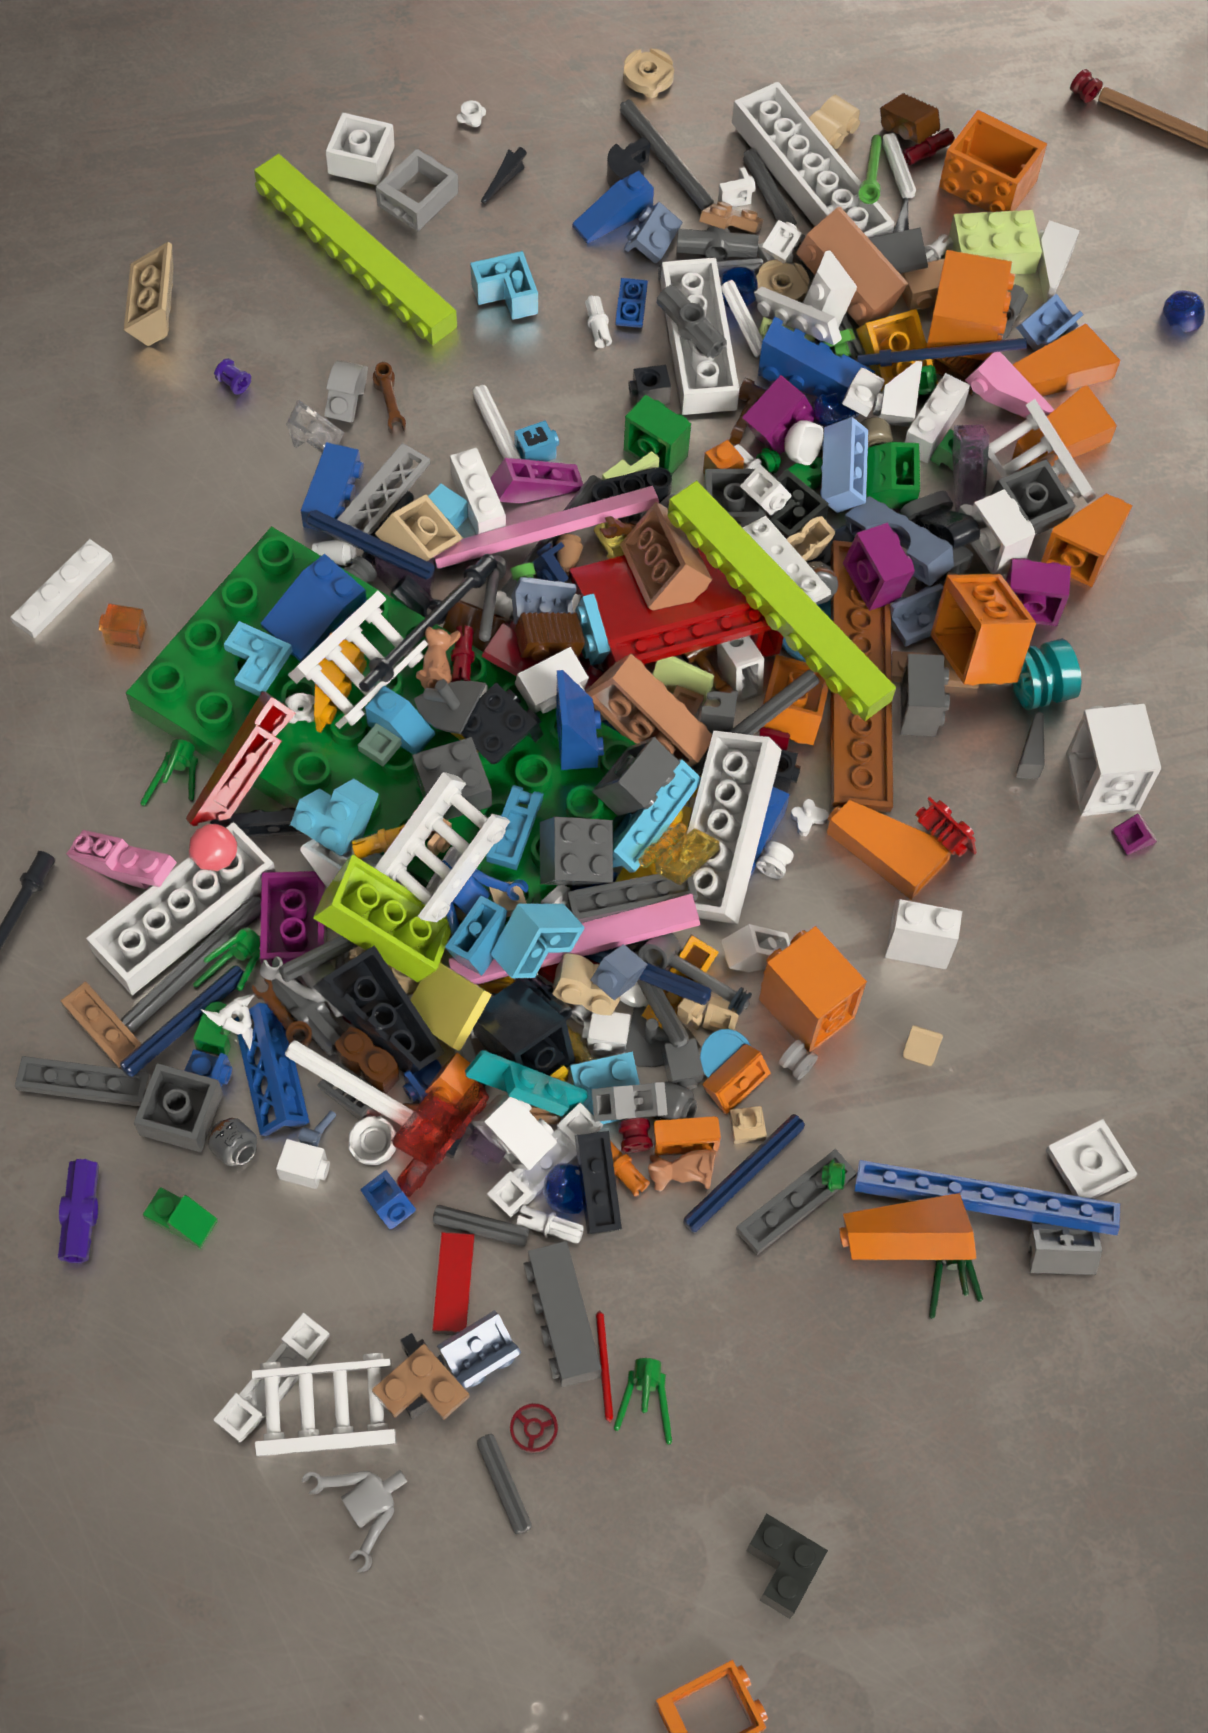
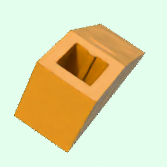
M344 639L339 644L342 648L341 652L362 674L366 667L364 653L353 642L349 643ZM324 658L318 663L322 667L320 671L347 698L352 688V681L332 660L328 661ZM315 684L314 719L316 730L321 733L325 725L331 724L334 720L337 706Z

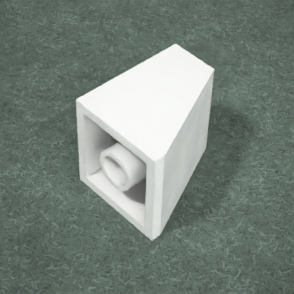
M901 899L895 900L885 958L947 969L959 939L963 911Z

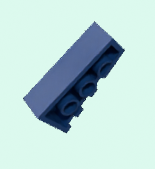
M774 317L762 341L758 376L775 382L782 375L799 391L837 405L842 404L846 392L860 368H865L875 374V371L844 354L840 357L833 354L830 346L823 342L817 345L804 338L806 333L795 328L793 332L782 326L784 321L777 317Z

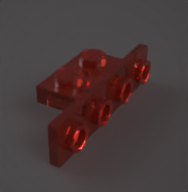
M478 1081L471 1085L456 1105L431 1090L392 1138L391 1141L394 1147L413 1157L397 1178L400 1189L408 1198L411 1197L415 1190L423 1186L428 1174L436 1165L443 1161L446 1152L452 1144L463 1136L466 1127L473 1118L484 1110L489 1095Z

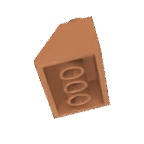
M837 207L807 233L796 254L815 275L825 251L830 250L857 286L847 312L861 327L865 323L888 317L907 287L908 282L841 207Z
M658 502L652 505L620 544L645 602L651 610L693 602L700 593L707 589L712 581L698 549L692 546L687 535L680 528L672 525L668 518V508Z
M632 654L616 662L585 691L593 699L594 708L600 710V714L620 734L635 743L655 737L677 760L682 759L689 767L698 763L710 746L712 734L708 731L707 727L699 722L687 710L686 706L678 701L666 689L665 685L660 680H657L645 668L644 664Z

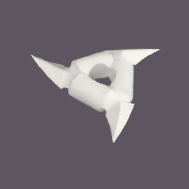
M254 994L234 999L235 1001H232L220 1010L219 1013L202 1010L217 1025H222V1028L238 1035L242 1034L250 1051L253 1028H251L252 1022L249 1009L246 1006L249 1005ZM237 1014L240 1022L233 1020L231 1015Z

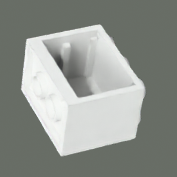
M1123 703L1116 707L1106 708L1094 706L1084 711L1066 752L1081 816L1140 810L1161 770L1145 704Z

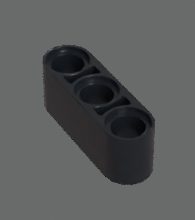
M656 467L601 480L593 486L592 502L653 486L660 503L671 494L672 474L666 468Z
M943 508L916 519L915 524L926 528L933 535L949 542L953 550L980 538L979 526L971 515Z

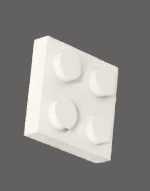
M1104 1119L1049 1145L1046 1149L1073 1196L1094 1199L1137 1176V1172Z

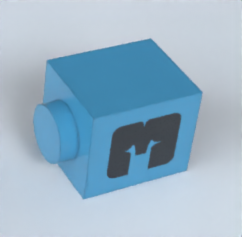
M546 420L514 431L515 447L521 459L545 462L556 459L559 438L554 429L550 430Z

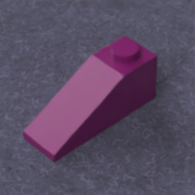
M504 458L490 478L500 502L522 504L579 491L583 486V481L576 464Z

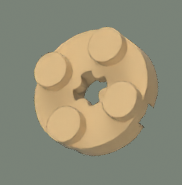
M650 48L649 52L642 53L641 49L635 50L624 61L623 82L634 91L643 93L648 98L656 97L659 92L666 90L673 82V61L668 54L661 50ZM653 70L652 73H646V72H644V71Z
M777 259L770 260L759 269L755 280V291L762 286L796 301L803 302L808 290L809 276L806 270L797 263L792 265L786 262L784 264ZM777 281H781L783 284L787 283V285L783 287L778 286Z

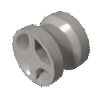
M796 1040L785 1051L778 1064L783 1068L792 1070L793 1076L800 1080L815 1064L818 1055L814 1052H808L804 1048V1043Z

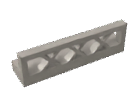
M402 443L337 520L359 529L368 519L369 524L364 528L363 532L371 535L431 464L430 458ZM413 460L419 463L416 468L410 469L413 465ZM402 479V485L399 488L393 489ZM385 498V505L382 508H377Z

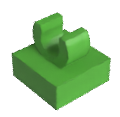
M846 329L840 331L842 339L835 345L823 341L830 348L835 347L837 356L840 357L843 354L851 356L847 342L855 340L853 329Z

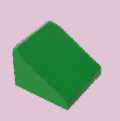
M932 365L923 366L921 369L918 397L931 395L938 385L935 367Z

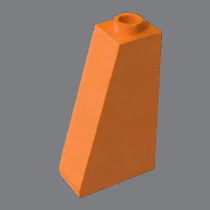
M1084 324L1012 365L1043 397L1111 380L1115 377L1121 360L1087 324Z
M1088 385L1081 387L1047 416L1072 458L1110 443L1117 427L1114 420ZM1040 428L1035 431L1034 429L1030 430L1017 441L1012 460L1041 442L1040 438L1045 435ZM1054 450L1050 453L1046 451L1019 470L1046 459L1053 466L1055 464L1054 461L1059 458Z
M851 800L842 808L837 806L828 817L830 822L827 834L910 900L949 861L951 853L942 845V842L939 843L937 841V837Z
M960 1193L843 1213L845 1227L839 1228L842 1248L849 1247L852 1260L976 1259L974 1233Z

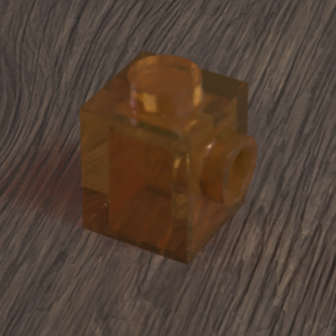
M108 604L106 614H102L99 620V631L103 633L106 644L140 649L148 625L144 610Z

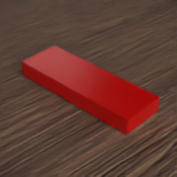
M441 1232L433 1333L456 1334L467 1327L474 1234Z

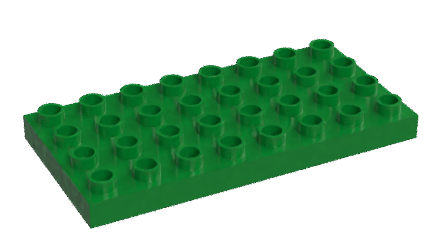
M271 526L126 691L131 711L174 738L192 743L195 751L218 765L259 696L235 685L234 679L247 660L226 651L224 643L239 621L269 634L261 627V622L301 572L321 557V555ZM344 570L366 590L367 600L377 591L386 598L379 606L383 611L380 614L403 638L425 618ZM364 620L359 625L364 637L384 658L395 648L372 622L369 624ZM435 624V625L432 627L433 629L439 628V629H442V630H444V631H447V630H445L444 628L440 627V626L437 625V624ZM424 635L412 648L414 649L423 640L426 641V635ZM455 643L451 645L446 651L447 660L449 662L451 670V676L453 673L451 651L454 649ZM426 646L421 651L423 655L426 654L428 647ZM472 646L475 657L474 662L471 663V681L485 683L488 690L495 683L505 691L510 689L520 699L521 703L519 705L527 711L529 707L515 685L517 676L483 658V652ZM290 654L266 693L285 706L286 699L297 693L310 694L315 697V682L312 679L308 681L306 677H303L296 684L288 676L301 663L292 654ZM364 654L366 667L362 675L366 677L370 673V660ZM404 656L393 667H395L404 658ZM424 657L412 668L406 665L386 685L387 688L408 700L417 711L414 698L423 694L425 688L421 685V680L416 678V673L423 670ZM352 682V688L347 699L355 706L365 695ZM369 702L361 709L365 714L354 725L351 726L347 722L340 729L335 724L345 714L338 707L334 720L331 724H326L321 733L316 730L315 720L312 722H307L306 720L297 721L296 723L288 722L276 735L282 742L252 785L284 807L296 809L299 799L320 788L332 796L336 788L355 779L379 794L362 838L376 834L378 830L383 828L386 831L405 825L424 799L414 774L412 753L400 746L384 766H381L359 751L358 744L372 729L368 726L365 709ZM303 707L298 708L299 711L304 709ZM556 707L546 713H542L541 710L535 713L542 721L539 726L544 734L536 743L527 735L497 764H490L478 752L492 793V806L479 810L487 818L491 814L502 816L513 785L523 787V791L529 793L537 791L544 794L540 810L536 815L517 870L487 862L486 856L476 868L486 875L503 882H513L517 879L524 880L528 884V891H523L527 904H541V901L558 886L540 884V822L552 817L612 820V833H614L627 815L617 816L592 791L624 751L637 743L601 722V729H596L597 737L603 738L604 755L598 756V767L561 770ZM429 724L435 731V735L421 752L460 740L450 732L436 729ZM519 803L517 805L519 807H523L526 809L528 807V805L523 803ZM465 815L447 820L452 824V829L469 844L480 831V828ZM426 839V841H425V847H426L427 849H428L427 843H428V841H429L430 839ZM449 848L444 853L440 852L436 857L442 861ZM414 856L407 866V872L426 888L435 872L417 856ZM506 917L505 926L507 925L510 917Z

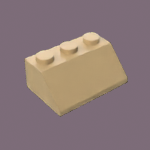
M169 242L130 264L124 331L147 346L164 339L169 331L168 323L174 270L172 244Z

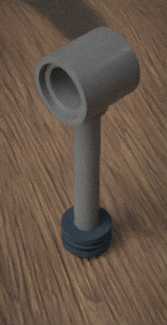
M672 933L650 938L639 950L638 957L643 961L662 969L671 966L694 981L710 987L712 992L729 1001L728 1009L732 1010L734 1008V1011L737 1010L736 1014L738 1015L750 1005L751 992L746 994L747 990L743 992L744 988L742 987L735 991L679 957L680 944Z

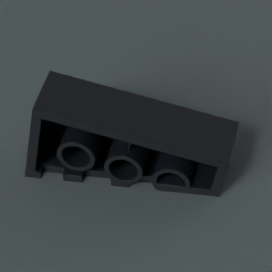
M375 945L326 975L313 986L357 1029L364 1032L376 1047L390 1053L402 1072L405 1073L410 1070L414 1074L445 1054Z

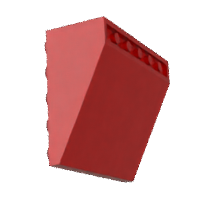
M697 548L712 578L707 589L700 593L693 602L657 610L648 608L625 555L569 569L571 582L576 584V594L581 595V598L590 594L595 595L611 650L603 663H601L604 672L629 654L639 659L645 666L647 663L747 636L751 638L765 658L780 654L784 637L778 630H773L768 625L760 611L753 609L748 604L746 597L738 588L734 589L728 583L726 576L719 568H714L709 563L706 555L699 548Z

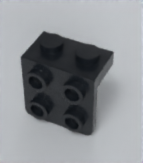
M497 683L479 698L461 732L465 739L472 737L476 750L490 764L500 762L527 735L535 743L544 735L539 726L542 722L531 709L525 711L519 705L521 703L520 699L510 689L505 691Z

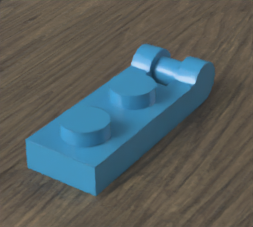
M512 786L502 813V817H506L510 823L505 828L506 831L503 838L495 843L487 853V862L517 870L536 815L540 810L544 796L543 793L537 791L529 793L523 791V787ZM519 803H523L528 805V807L526 809L523 807H519L517 805Z

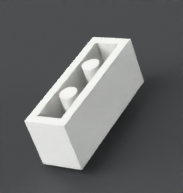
M946 373L907 431L905 443H919L920 460L928 463L963 409L970 387L969 384Z
M473 448L450 455L451 476L459 495L468 501V517L476 535L506 527V514L478 449Z

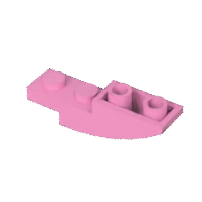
M83 830L75 838L73 845L66 853L71 859L94 871L146 890L149 885L160 887L177 863L168 854L132 847L122 838Z

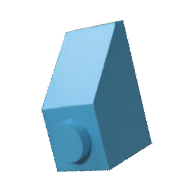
M383 686L365 707L368 726L373 728L376 723L401 738V747L412 754L420 753L435 735V731L412 704L386 686Z
M480 896L445 948L458 963L482 976L494 959L491 952L498 941V937L504 930L507 910L491 900Z

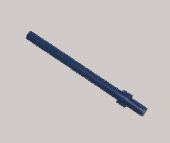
M1026 338L894 352L891 349L880 350V353L858 355V362L864 366L880 364L881 367H887L898 362L1027 349Z

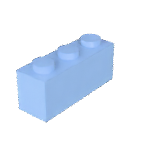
M850 417L824 427V440L822 442L823 464L821 467L822 489L820 495L829 503V507L837 513L866 503L868 429L856 419Z

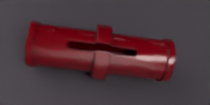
M945 128L939 133L932 135V137L925 138L924 142L921 141L920 144L917 143L904 149L902 153L906 164L908 163L911 166L923 158H931L939 150L951 145L955 140L952 130L949 131V128Z
M461 625L455 628V631H459L461 636L455 642L454 649L451 651V660L453 662L451 682L461 681V678L463 681H471V663L474 662L475 657L474 651H472L474 629L465 625V631L462 633Z

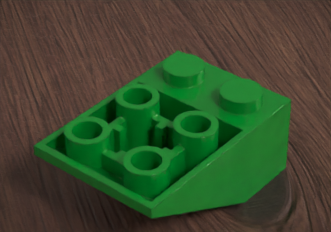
M888 442L868 447L866 498L870 496L878 502L886 504L890 509H902L907 503L918 499L920 493L919 443Z

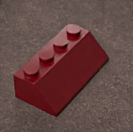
M514 621L511 624L505 622L502 623L484 650L482 657L517 676L518 673L544 660L536 661L532 657H520L521 653L519 652L515 633L516 624ZM591 664L588 668L581 665L589 677L584 688L585 691L605 673Z

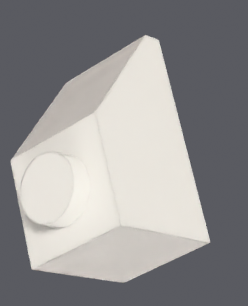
M751 924L721 940L724 948V958L729 968L744 972L766 969V960L775 950L781 948L783 951L791 945L788 933Z

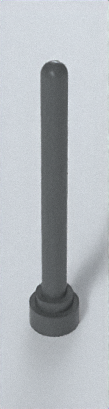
M492 555L497 560L498 567L487 577L479 630V639L483 642L488 641L491 637L498 583L506 574L507 563L499 555Z

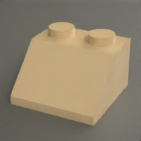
M426 494L392 513L375 533L380 540L425 561H429L463 539Z

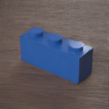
M326 442L301 508L303 527L318 530L307 524L310 511L318 510L338 519L346 510L348 501H353L356 488L354 485L355 481L362 477L364 463L360 462L358 449Z

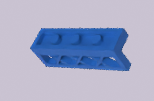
M257 1003L249 1009L250 1018L254 1022L250 1051L242 1034H237L259 1133L261 1136H268L283 1126L301 1128L309 1123L296 1063L285 1055V1051L289 1046L286 1030L267 1004ZM238 1016L234 1018L235 1021L240 1022ZM257 1047L260 1048L261 1052L258 1065L255 1064L254 1060ZM264 1076H266L268 1082L265 1094L261 1090ZM272 1105L276 1119L269 1123L267 1114Z

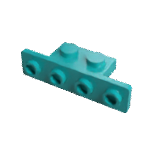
M484 1050L479 1052L465 1070L466 1077L507 1092L509 1097L559 1116L568 1115L579 1103L583 1104L588 1098L587 1090Z

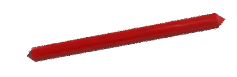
M599 1310L596 1314V1325L602 1369L605 1419L610 1423L613 1419L605 1320L604 1314Z

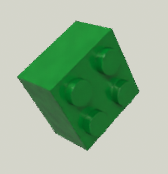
M645 395L625 416L623 450L638 460L652 451L659 457V467L666 468L673 474L688 457L691 423L683 415L676 414L665 407L659 400H654Z

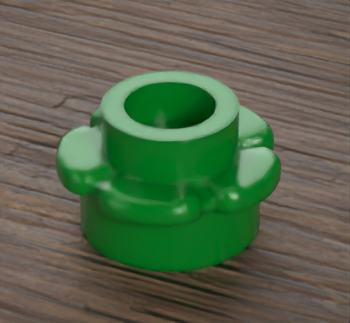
M767 447L763 448L762 452L756 455V459L761 460V465L769 473H777L781 464L779 454L774 450L770 451Z
M834 1159L830 1161L829 1166L824 1165L822 1170V1184L828 1185L830 1192H834V1189L843 1190L845 1185V1164L836 1163Z

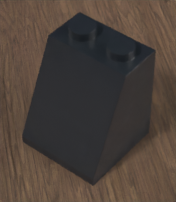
M520 979L489 999L473 1027L474 1035L489 1053L548 1076L552 1075L562 1066L567 1068L575 1062L566 1019Z

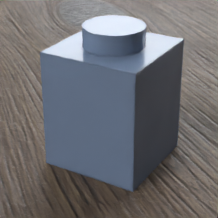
M623 944L603 958L590 980L609 997L616 1000L636 984L648 964Z

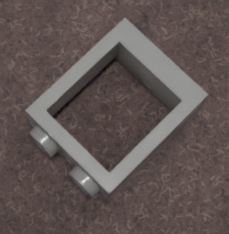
M416 149L376 186L377 205L419 231L458 194V174L451 168L437 162L432 156ZM417 172L422 173L438 184L420 203L415 202L398 191Z

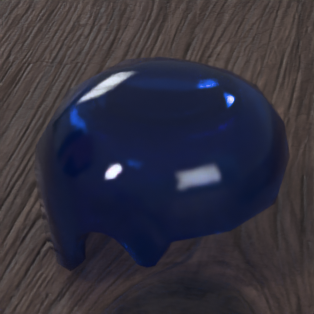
M734 267L722 274L721 285L733 280L746 307L756 300L754 292L759 289L753 270L747 267ZM722 292L723 301H724V306L730 308V306H729V304H728V302H727V300H726V298H725V296H724V294H723V292Z
M1179 290L1173 292L1164 301L1163 314L1170 326L1179 325L1183 332H1190L1198 329L1204 323L1205 303L1197 293Z
M837 393L827 396L822 394L814 402L816 419L824 427L850 417L856 419L859 416L858 412L837 400Z
M559 1163L553 1166L546 1175L543 1195L548 1206L553 1211L574 1215L579 1214L584 1208L580 1175L575 1171L579 1170L578 1166L569 1163Z

